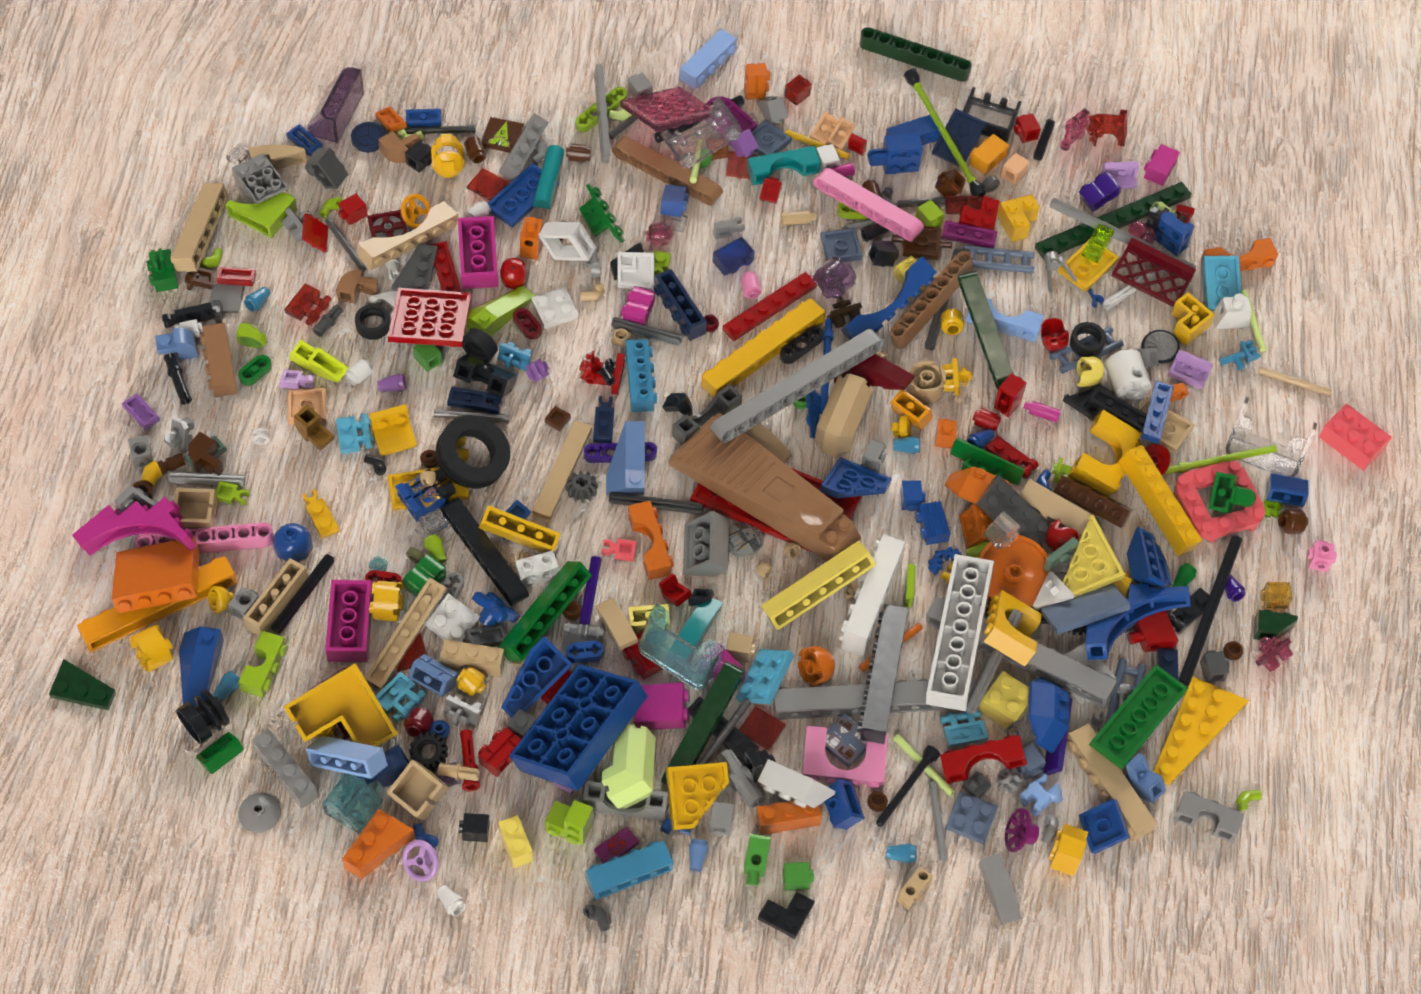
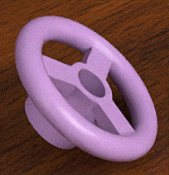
M414 840L405 847L402 862L408 875L422 882L432 879L439 868V859L435 849L423 840ZM420 846L419 854L415 858L409 859L411 849ZM411 865L421 867L426 875L415 873Z

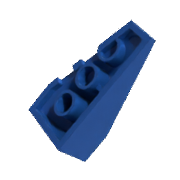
M201 626L184 633L179 649L183 704L189 702L196 707L193 697L196 695L201 697L200 692L204 689L210 691L224 642L221 629Z

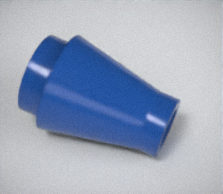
M989 428L970 434L967 442L982 449L995 435Z

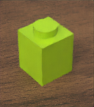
M929 200L917 207L915 217L924 226L939 228L943 223L944 213L932 200Z

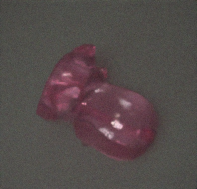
M1135 221L1129 227V234L1150 244H1153L1157 238L1154 229L1148 228L1142 221Z

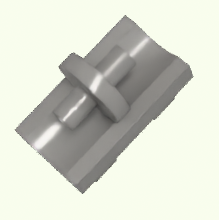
M288 208L285 211L288 215L281 222L288 231L295 225L297 226L290 234L299 242L302 240L303 215L305 213L312 217L313 215L308 211H300L298 213L299 217H297Z
M177 416L172 419L171 432L165 434V443L171 448L178 447L182 454L187 452V445L193 440V436L189 431L194 429V422L188 417L180 420Z
M459 693L454 697L449 695L446 698L444 713L453 718L452 724L457 726L460 722L476 728L479 724L483 705L476 701L469 705L465 703L466 698Z

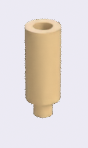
M809 210L781 213L782 226L811 223V220H817V214L810 213Z

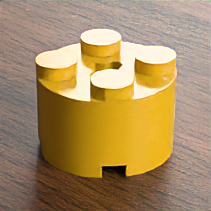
M373 582L372 594H374V602H370L369 613L372 614V618L375 621H399L400 611H403L404 595L400 594V589L404 590L403 583Z
M158 624L150 626L129 638L132 649L136 648V658L146 671L152 672L174 659L170 651L173 649L172 644L168 638H163Z

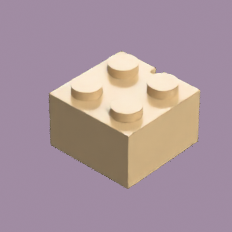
M175 489L174 501L181 508L178 512L183 516V519H181V522L185 525L182 527L183 530L186 528L197 529L215 526L218 506L215 489Z
M411 760L386 793L417 819L425 821L436 807L433 803L435 801L439 803L450 787L421 763Z

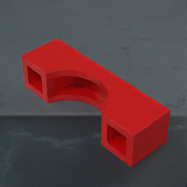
M1008 735L1001 740H988L981 745H968L964 749L948 750L944 754H940L944 776L948 784L968 780L971 768L979 761L986 759L997 760L1007 769L1027 765L1020 735Z

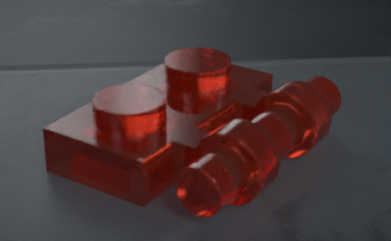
M304 284L284 310L286 314L300 321L304 316H307L308 318L305 323L311 326L314 322L318 321L322 311L329 307V302L332 299L328 295H325L323 299L320 298V290ZM315 304L317 307L313 311L310 308Z

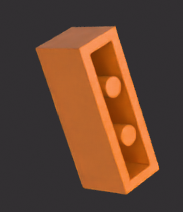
M795 800L757 806L755 817L759 835L819 826L822 819L820 805L815 808L806 805L803 808L794 804Z

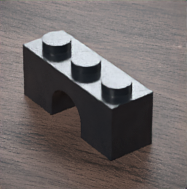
M466 354L457 360L453 377L467 383L473 381L483 382L488 385L486 391L504 397L512 391L516 374Z

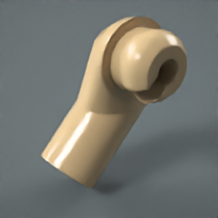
M596 283L595 289L592 292H581V301L598 300L605 293L604 284Z

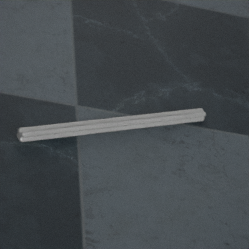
M1053 198L1050 202V208L1127 245L1130 239L1134 238L1196 269V265L1056 198Z

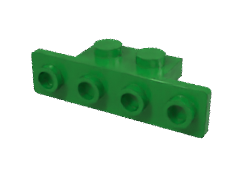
M587 184L586 187L592 199L582 205L579 210L592 234L597 237L610 228L614 237L623 243L625 241L622 236L624 232L615 224L616 218L608 211L609 206L606 201L600 197L602 195L601 191L596 186L593 187Z
M956 438L950 452L951 455L965 461L961 470L973 466L982 468L995 476L1000 475L1004 480L1015 485H1019L1025 471L1024 468L960 438Z

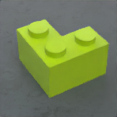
M576 800L573 801L571 807L555 801L545 820V830L552 836L566 838L572 844L579 843L584 845L593 826V807Z

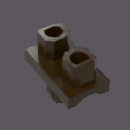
M842 296L837 297V303L832 304L833 309L837 310L830 311L827 319H832L836 329L846 325L845 316H849L850 321H852L857 315H861V302L851 305L850 299L844 300Z

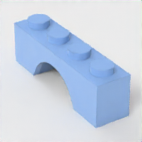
M987 298L998 331L1010 336L1023 338L1027 341H1037L1044 315L1026 310L1019 316H1005L994 308L992 299ZM968 311L966 322H970L973 324L971 316Z

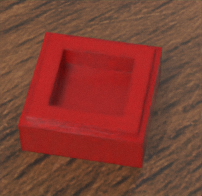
M852 133L849 137L848 149L863 155L866 152L867 140Z

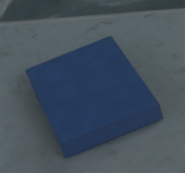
M955 108L945 128L966 163L987 122ZM941 135L932 150V155L960 167Z

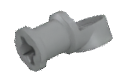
M596 244V249L590 260L583 261L584 265L591 267L592 278L601 277L600 261L597 257L599 247Z

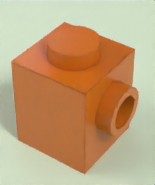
M938 419L935 432V447H953L957 434V421Z

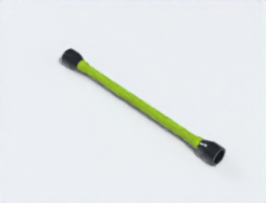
M915 68L907 70L903 75L904 78L917 91L935 125L945 139L967 178L973 198L975 200L982 198L987 193L985 188L976 180L964 162L944 124L925 94L918 72Z

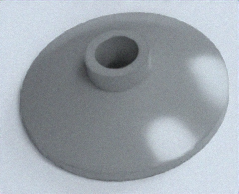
M257 793L247 797L241 803L238 811L241 825L248 831L255 833L265 832L273 828L281 814L278 801L273 796L265 793ZM262 808L260 812H255V809Z

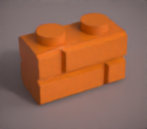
M755 63L746 64L744 79L746 100L765 98L766 92H769V82L767 81L770 80V70H767L765 63H757V65Z

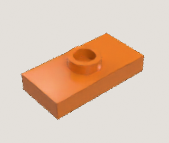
M390 106L375 113L376 118L390 133H395L407 127L406 122Z

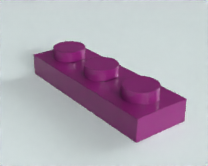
M945 220L942 239L994 248L998 231Z

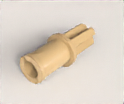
M441 762L438 767V776L453 777L456 780L478 781L480 771L476 768L464 767L462 764L451 765Z

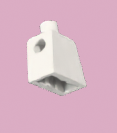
M1238 293L1234 297L1222 298L1213 311L1215 314L1213 318L1215 329L1249 328L1251 307L1248 297Z

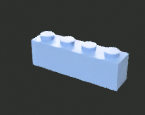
M720 29L680 67L679 80L693 89L703 85L706 79L713 75L716 69L723 65L730 55L735 54L737 38Z
M321 736L306 748L311 766L372 779L388 766L385 753L381 747Z

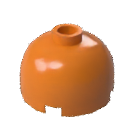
M820 646L801 649L798 656H801V661L798 662V669L803 681L812 684L810 685L811 687L828 682L835 670V659L826 648Z

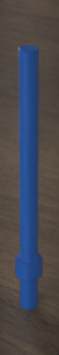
M832 319L825 320L823 356L831 351V341L834 338ZM829 382L821 386L820 414L823 413L828 401Z

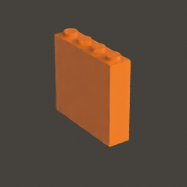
M194 537L192 540L197 545V542ZM174 540L117 552L112 590V601L117 613L197 598L200 557L198 545L190 551L183 543Z

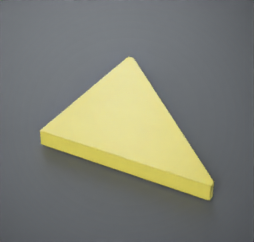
M1090 515L1089 522L1073 555L1070 567L1062 581L1074 594V597L1125 578V573L1094 515Z

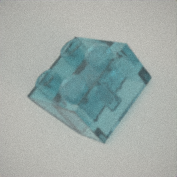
M344 773L322 805L326 815L360 834L383 802V799L362 779L355 775Z

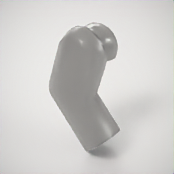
M1048 815L1044 821V824L1048 827L1041 841L1051 845L1058 830L1059 820L1057 817Z

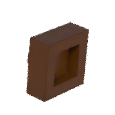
M554 406L546 416L545 423L561 431L571 419V414Z

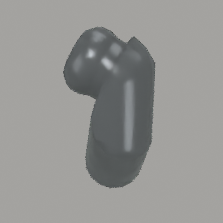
M586 905L583 908V914L587 918L598 922L600 931L610 929L604 909L595 905Z

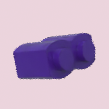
M1106 172L1099 174L1094 182L1083 185L1079 195L1088 208L1094 212L1105 205L1106 202L1116 198L1121 193V188L1113 177Z

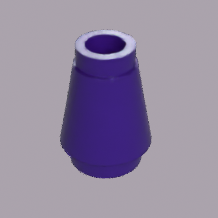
M1230 574L1224 590L1228 599L1237 602L1245 596V588Z

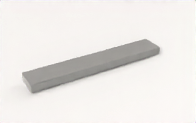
M597 64L594 71L601 162L608 163L611 153L603 64Z

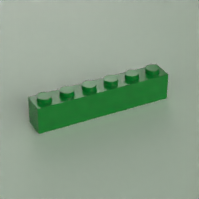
M567 561L497 647L504 649V656L509 661L523 662L529 651L540 641L592 576L581 562Z

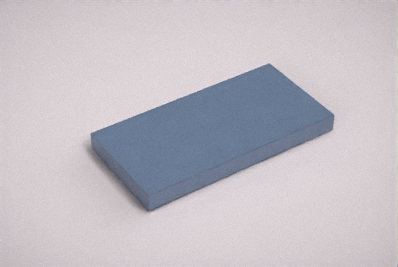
M1110 584L1076 596L1073 599L1041 608V613L1056 634L1059 635L1128 611L1131 608L1130 603L1115 585Z

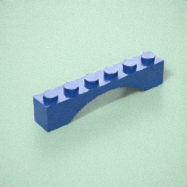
M922 256L905 272L901 291L892 304L875 313L857 315L841 331L849 340L868 329H872L877 333L883 327L881 323L885 319L889 322L896 315L894 311L897 308L902 310L909 303L907 300L909 297L915 298L922 291L920 289L921 286L924 284L928 286L934 280L933 275L937 273L936 270Z

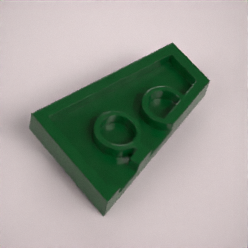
M65 659L61 663L49 692L50 698L108 711L116 694L113 688Z

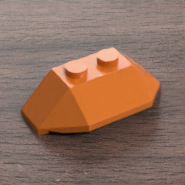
M973 466L951 473L944 486L949 488L958 497L976 504L996 476L982 468Z

